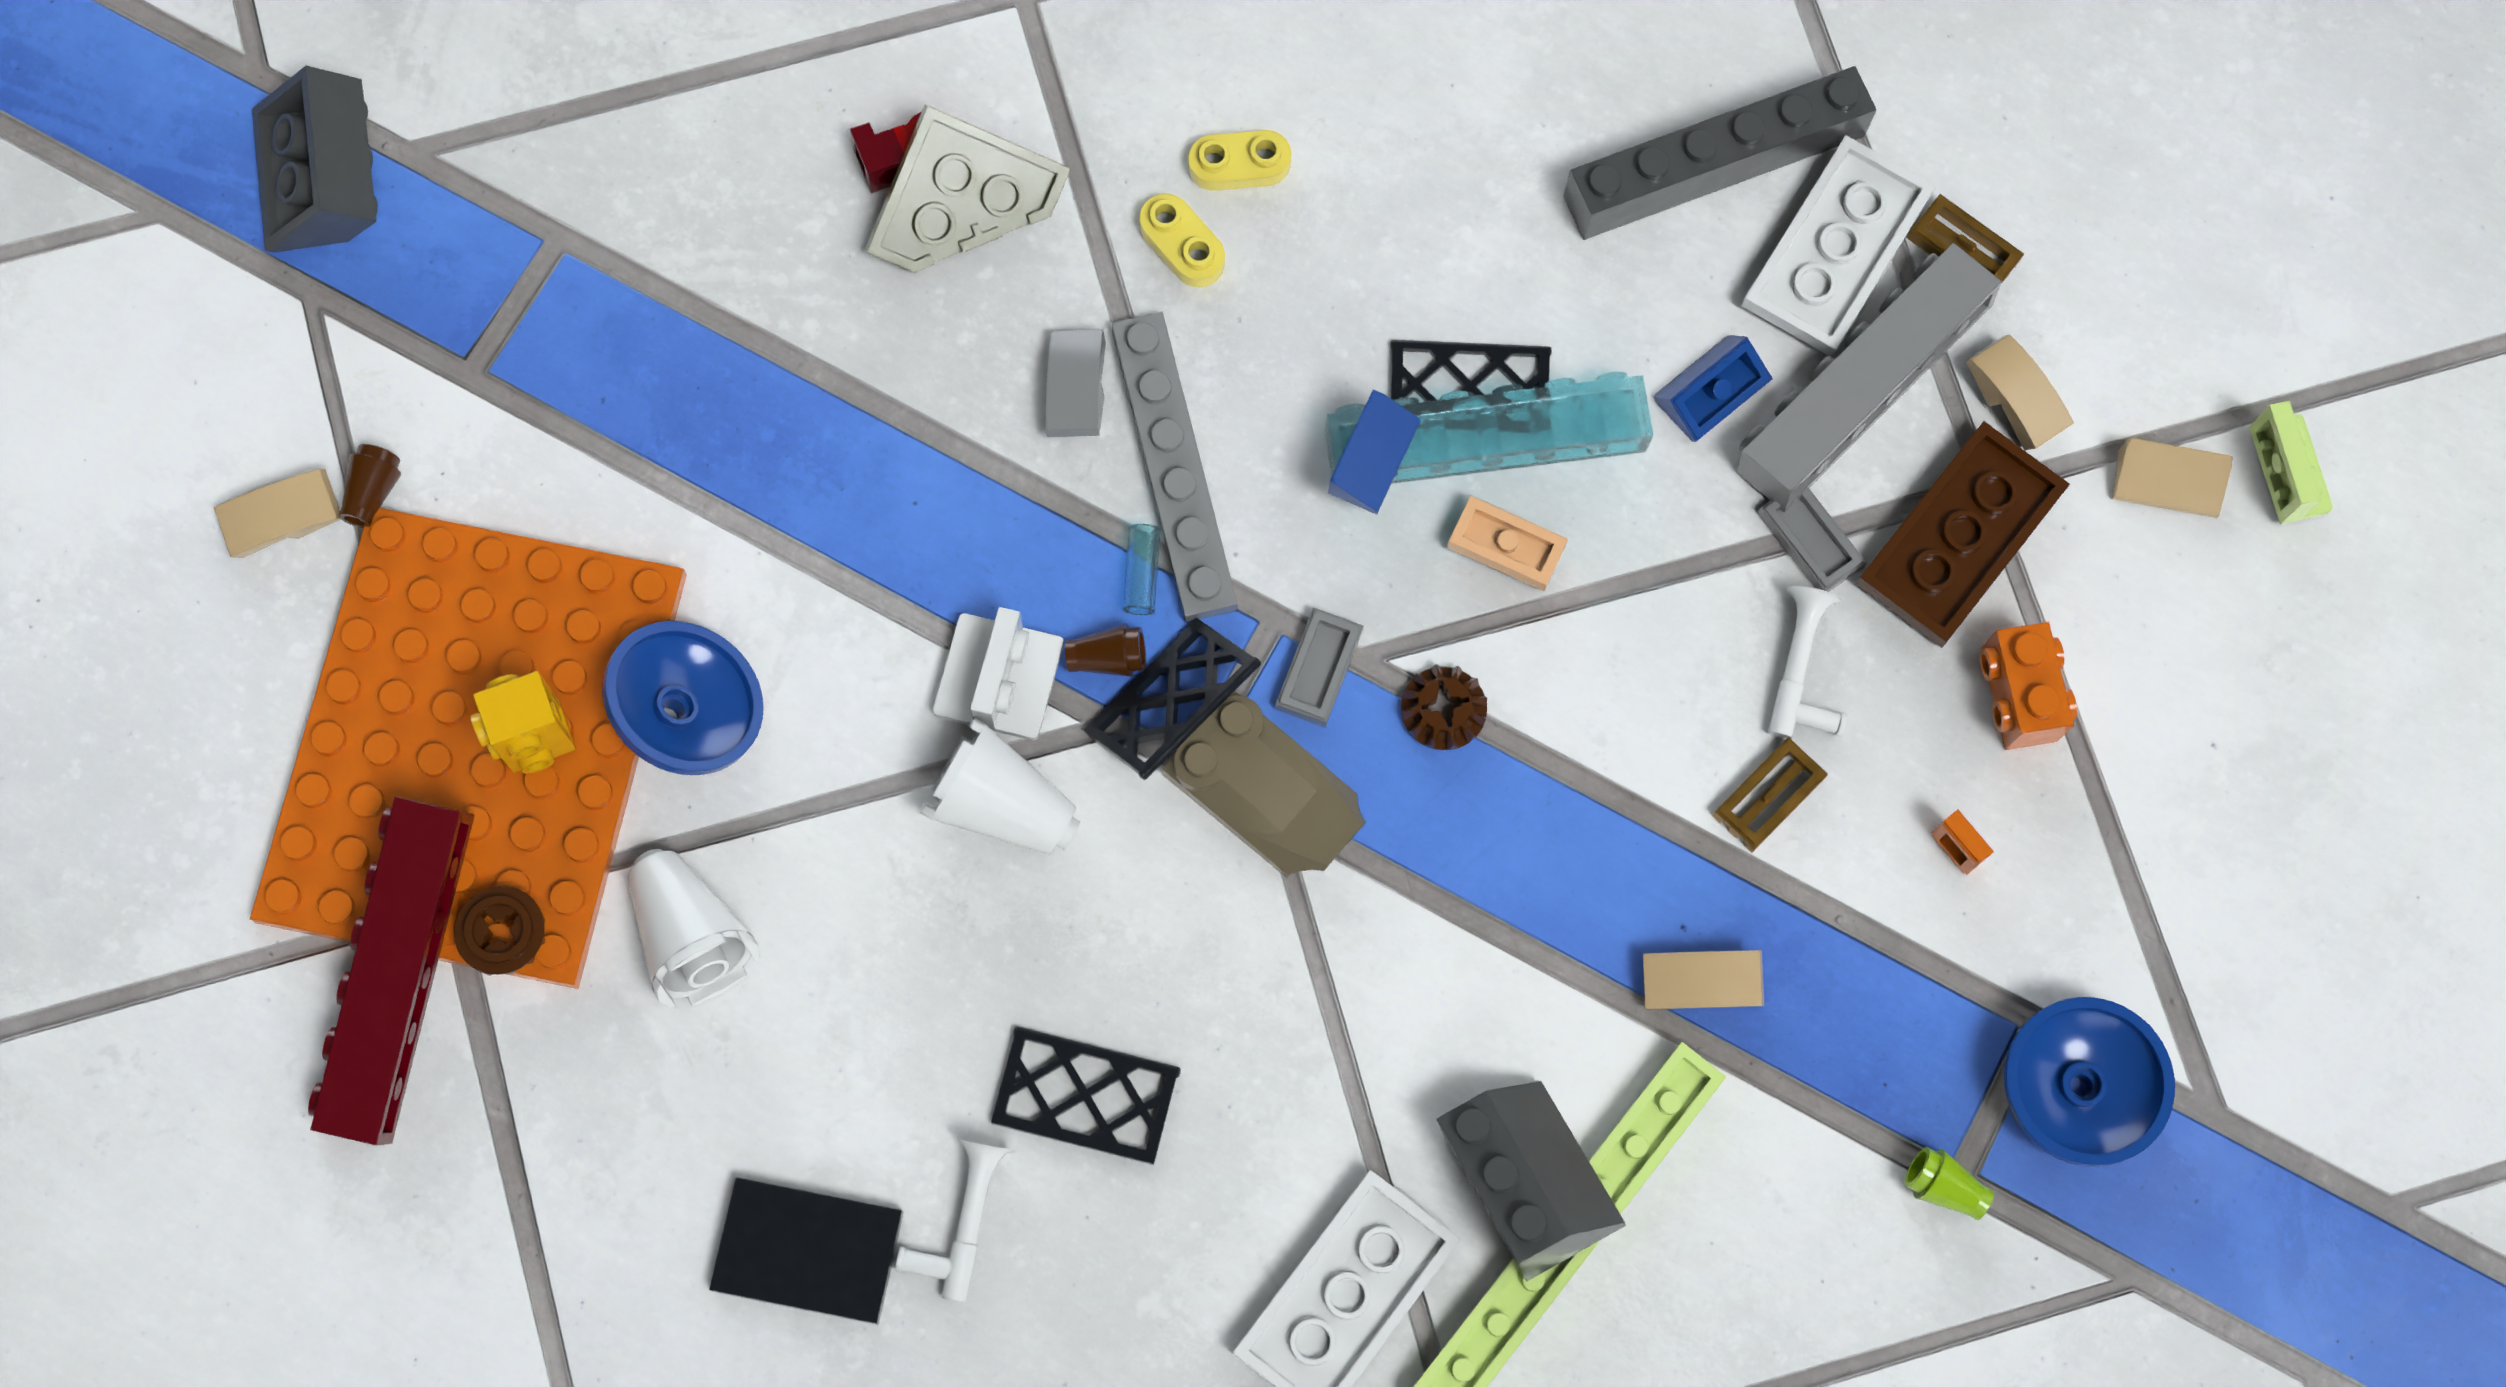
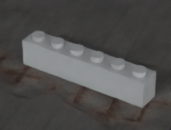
M1952 243L1940 256H1937L1935 253L1929 255L1914 274L1916 280L1905 291L1898 287L1891 292L1879 309L1881 314L1870 325L1866 321L1860 323L1845 341L1844 346L1847 348L1836 359L1830 355L1823 359L1812 372L1809 378L1811 383L1800 394L1796 390L1791 391L1776 408L1774 415L1777 417L1765 429L1757 425L1741 442L1739 450L1742 453L1737 473L1770 501L1776 500L1781 505L1780 509L1784 513L1801 497V494L1807 488H1810L1993 306L2002 281L1955 243Z

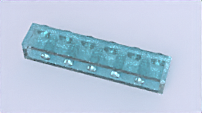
M1610 372L1600 375L1596 378V381L1576 383L1572 378H1560L1547 382L1542 388L1525 390L1521 385L1512 384L1498 387L1492 391V394L1471 396V393L1468 391H1454L1442 395L1440 400L1420 403L1417 398L1413 397L1395 399L1393 401L1420 418L1421 422L1392 484L1646 452L1653 437V430L1643 375L1628 377L1625 372ZM1363 404L1344 405L1337 408L1335 413L1327 414L1325 436L1331 476L1365 407Z

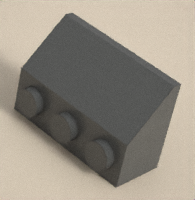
M304 66L252 108L265 251L274 253L349 242L376 222L378 210L377 199L373 193L371 174L373 155L368 144L366 125L368 107L364 101L362 79L311 66Z
M1542 1081L1485 1091L1436 1118L1445 1140L1526 1281L1531 1280L1626 1226L1625 1221Z

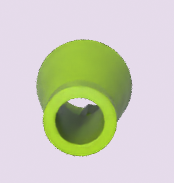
M1929 1147L1923 1148L1913 1159L1905 1176V1186L1913 1190V1195L1916 1199L1967 1214L1975 1220L1981 1219L1986 1214L1994 1198L1993 1190L1981 1184L1944 1149L1934 1151Z

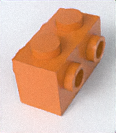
M2049 622L1996 630L1981 647V670L1986 681H1989L1993 698V720L1997 731L2002 735L2005 750L2058 742L2074 726V721L2077 718L2075 696L2071 689H2065L2061 672L2065 661L2063 647L2059 638H2053Z

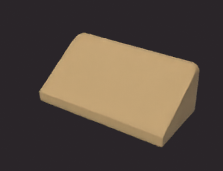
M2129 438L2118 450L2112 499L2217 518L2220 515L2233 457L2225 454Z

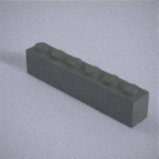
M1856 66L1571 169L1563 197L1583 240L1838 147L1845 135L1854 140L1863 138L1877 109Z

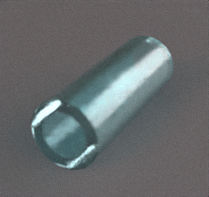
M1134 524L1129 526L1123 611L1128 614L1151 615L1155 613L1161 529L1154 525Z

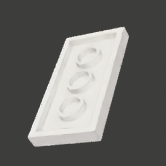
M1845 135L1745 296L1741 306L1828 356L1833 357L1932 195L1936 185Z
M1370 1170L1232 1354L1274 1387H1352L1452 1253L1461 1238Z

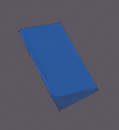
M1729 335L1653 397L1660 408L1692 442H1697L1773 378L1748 337Z
M1373 389L1330 479L1328 494L1377 515L1421 419L1385 394Z

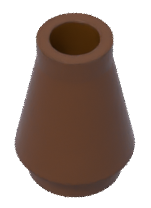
M370 444L359 445L357 452L349 455L343 503L339 513L341 520L360 528L371 526L375 514L401 476V472L398 470L400 458L382 447Z
M1125 623L1079 639L1066 640L1065 660L1068 671L1132 677L1134 671L1145 670L1146 647L1141 627L1129 628L1128 624Z

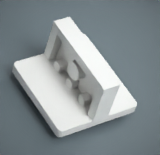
M1003 607L998 608L995 621L966 613L961 614L933 706L934 715L938 718L970 725L972 720L977 718L995 732L1032 741L1037 740L1064 647L1063 638L1023 628L1021 613Z

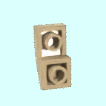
M2011 335L2001 337L1966 360L1988 406L2001 404L2024 450L2038 448L2074 424L2066 406L2046 375Z
M321 468L266 485L213 507L230 557L244 558L286 538L300 539L341 520L339 518L340 510L327 472Z
M1762 950L1643 954L1645 1009L1764 1006Z

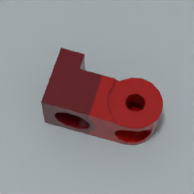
M921 112L914 115L908 124H903L874 134L870 122L850 129L853 151L870 193L891 187Z

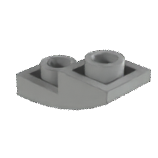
M1103 329L1051 331L1046 379L1045 431L1047 437L1100 436L1104 404L1101 380L1106 349Z

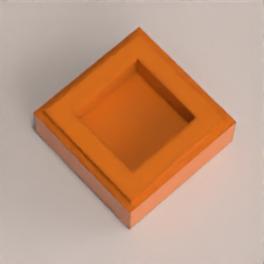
M1958 809L1943 820L1932 832V837L1962 873H1966V875L1994 852Z

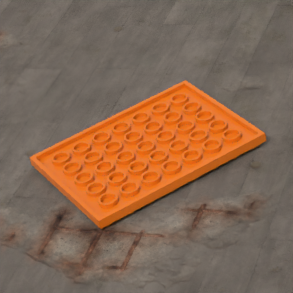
M379 508L372 520L371 526H364L250 920L256 924L350 943L353 927L360 916L364 917L369 895L365 893L364 889L366 875L371 864L374 861L378 862L383 840L379 839L378 834L380 820L385 809L392 807L394 797L396 796L475 815L438 961L471 967L459 954L454 940V926L459 911L473 895L484 889L497 886L513 887L528 894L539 906L545 918V943L540 946L533 963L526 964L516 970L511 976L579 989L639 756L623 743L608 719L602 697L603 675L609 658L628 635L649 624L675 621L687 576L684 568ZM538 670L560 701L577 750L553 758L554 763L544 770L528 774L522 773L521 770L513 773L502 758L494 761L488 747H482L471 721V715L479 712L473 694L486 690V685L498 677L510 674L521 677ZM489 916L485 917L484 920L490 925L488 928L493 933L492 938L488 941L490 945L498 940L505 944L509 943L512 947L517 944L513 940L514 936L509 931L514 923L513 920L510 919L507 923L502 924L497 920L493 921Z

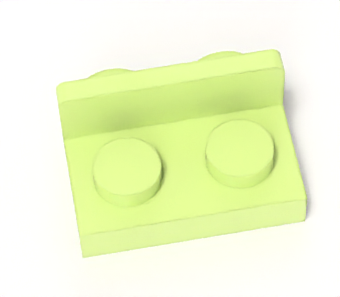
M2290 401L2269 405L2249 426L2280 524L2327 515L2333 509V505L2304 417L2301 414L2294 415Z

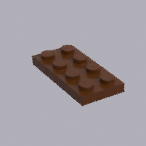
M1983 421L1863 572L1856 584L1943 648L2065 492L2070 483Z

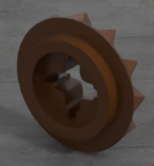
M1436 664L1428 670L1416 673L1407 685L1401 700V715L1406 729L1419 743L1436 750H1453L1470 743L1482 730L1487 716V697L1479 685L1478 678H1473L1463 672L1459 666L1441 667ZM1440 687H1442L1443 693H1446L1449 701L1461 703V706L1453 709L1450 727H1447L1446 719H1443L1440 711L1428 709L1429 706L1436 704Z
M507 886L487 888L473 895L459 911L454 926L455 944L461 957L472 968L488 976L513 975L516 970L526 964L533 963L540 946L545 943V918L537 903L525 892ZM489 916L493 921L497 920L502 924L507 923L510 919L513 920L514 923L509 931L514 936L513 940L517 944L512 947L509 943L505 944L498 940L490 945L488 941L492 938L493 933L488 928L490 925L484 920L485 917Z

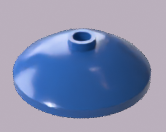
M664 621L646 625L632 632L618 645L605 667L602 697L606 714L612 727L632 752L659 769L681 775H705L718 772L738 761L752 746L758 736L763 720L764 706L761 687L755 672L734 645L707 628L680 621ZM664 708L673 710L677 715V719L669 716Z
M2076 997L2055 1002L2043 1008L2025 1022L2015 1035L2006 1056L2004 1086L2007 1101L2016 1122L2028 1138L2039 1148L2062 1161L2088 1167L2107 1166L2125 1161L2150 1146L2160 1135L2170 1117L2175 1098V1076L2169 1054L2153 1028L2135 1012L2118 1003L2094 997ZM2073 1078H2079L2085 1082L2087 1093L2084 1097L2078 1096L2072 1091L2071 1081Z

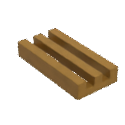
M1941 194L1938 195L1907 236L1908 240L1929 255L1935 253L1937 256H1940L1952 243H1955L2000 279L2002 283L2024 256V253ZM1939 214L2004 261L2003 265L1978 249L1977 245L1963 234H1957L1935 218L1936 215Z
M1788 737L1712 816L1719 823L1723 821L1730 828L1728 831L1735 838L1740 837L1746 843L1744 846L1753 853L1827 777L1828 773ZM1787 755H1790L1795 762L1738 818L1732 812L1734 808ZM1805 769L1811 777L1754 833L1748 825Z

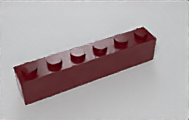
M396 796L394 797L392 807H387L383 812L378 832L379 839L383 840L379 860L371 864L365 879L364 889L365 893L369 895L365 915L357 919L351 934L350 945L351 949L356 950L350 972L343 974L337 989L336 1001L338 1005H342L336 1027H331L323 1044L322 1057L323 1060H327L323 1081L315 1085L309 1099L308 1114L313 1116L311 1131L376 1146L393 1143L474 814Z

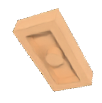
M1470 495L1448 541L1447 548L1545 591L1568 539Z

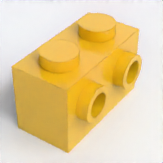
M538 670L521 677L515 674L498 677L486 685V690L473 694L479 712L471 715V721L482 747H488L494 761L502 758L513 773L521 770L522 773L528 774L544 770L554 763L553 758L577 750L560 701Z

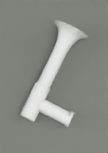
M1788 586L1787 592L1793 595L1796 601L1797 621L1784 677L1780 681L1768 734L1779 738L1787 739L1789 737L1792 739L1795 723L1832 732L1836 736L1841 737L1847 722L1846 713L1841 712L1839 714L1800 702L1804 689L1803 681L1819 621L1830 606L1841 603L1842 599L1835 594L1817 588Z
M957 1139V1141L964 1145L968 1153L969 1174L956 1240L953 1241L950 1258L911 1251L907 1247H901L897 1257L896 1272L902 1273L904 1271L944 1279L941 1298L966 1302L978 1249L976 1244L992 1173L999 1160L1007 1153L1015 1152V1150Z

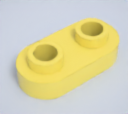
M1270 130L1207 135L1198 139L1189 151V174L1198 186L1211 191L1272 186L1281 182L1290 171L1291 147L1282 135ZM1261 149H1269L1275 155L1269 159H1263L1257 155V152ZM1217 153L1223 157V160L1219 163H1210L1205 158L1209 154Z
M1159 194L1150 198L1143 205L1140 212V231L1144 240L1186 285L1206 287L1215 283L1221 277L1225 266V251L1219 239L1180 197L1172 194ZM1167 212L1171 213L1175 219L1169 223H1162L1157 220V216ZM1194 250H1203L1208 256L1204 260L1197 261L1190 257V253Z

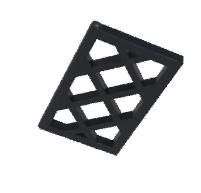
M1391 340V399L1402 406V402L1415 391L1435 411L1428 419L1420 418L1421 422L1417 431L1548 436L1549 366L1552 354L1550 346ZM1403 352L1430 353L1436 361L1415 378L1403 366ZM1457 354L1484 355L1491 363L1470 381L1451 362V359ZM1512 356L1538 357V373L1525 383L1505 362ZM1442 367L1463 386L1444 405H1441L1422 385ZM1497 369L1518 389L1498 408L1477 388ZM1402 379L1408 384L1403 390ZM1537 385L1538 395L1532 390ZM1470 394L1490 415L1483 421L1456 420L1449 411ZM1525 396L1537 408V423L1511 422L1504 414Z
M1196 618L1084 731L1091 739L1138 773L1141 779L1146 780L1261 665V661ZM1199 637L1208 641L1207 654L1181 658V654ZM1236 661L1242 665L1226 682L1217 684L1218 664ZM1206 667L1205 686L1179 691L1180 671ZM1169 674L1167 693L1142 698V693L1160 675ZM1204 699V704L1186 722L1177 724L1178 704ZM1166 706L1165 726L1139 730L1141 711ZM1129 713L1127 733L1109 736L1104 732L1121 714ZM1164 739V744L1146 762L1137 757L1139 743Z
M1018 1026L1014 1028V1039L991 1124L1154 1165L1176 1078L1181 1073L1180 1067ZM1025 1041L1053 1047L1058 1058L1029 1074L1021 1060ZM1081 1055L1108 1061L1115 1073L1086 1089L1071 1061ZM1064 1066L1079 1094L1050 1110L1035 1082ZM1138 1069L1165 1076L1161 1093L1145 1103L1142 1102L1128 1078V1075ZM1018 1071L1023 1079L1014 1084ZM1120 1080L1136 1108L1107 1124L1092 1096ZM1027 1087L1043 1113L1042 1116L1033 1121L1006 1115L1010 1097ZM1085 1102L1100 1129L1088 1136L1061 1129L1056 1118L1080 1103ZM1157 1106L1155 1117L1153 1120L1148 1111ZM1141 1116L1150 1130L1146 1150L1119 1144L1113 1132Z

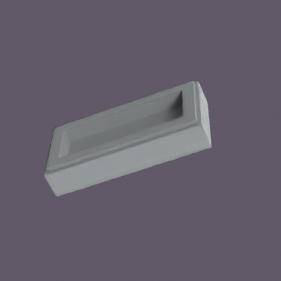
M1809 488L1801 494V497L1785 513L1780 509L1781 505L1776 500H1771L1759 509L1758 515L1815 588L1829 592L1862 570L1867 564Z
M1313 607L1277 699L1275 709L1326 728L1364 626Z

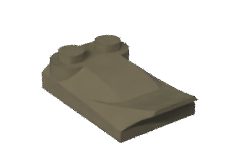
M1235 691L1177 748L1162 770L1165 778L1286 878L1300 871H1325L1366 823L1359 809L1358 794L1265 717L1255 701L1246 696H1240Z

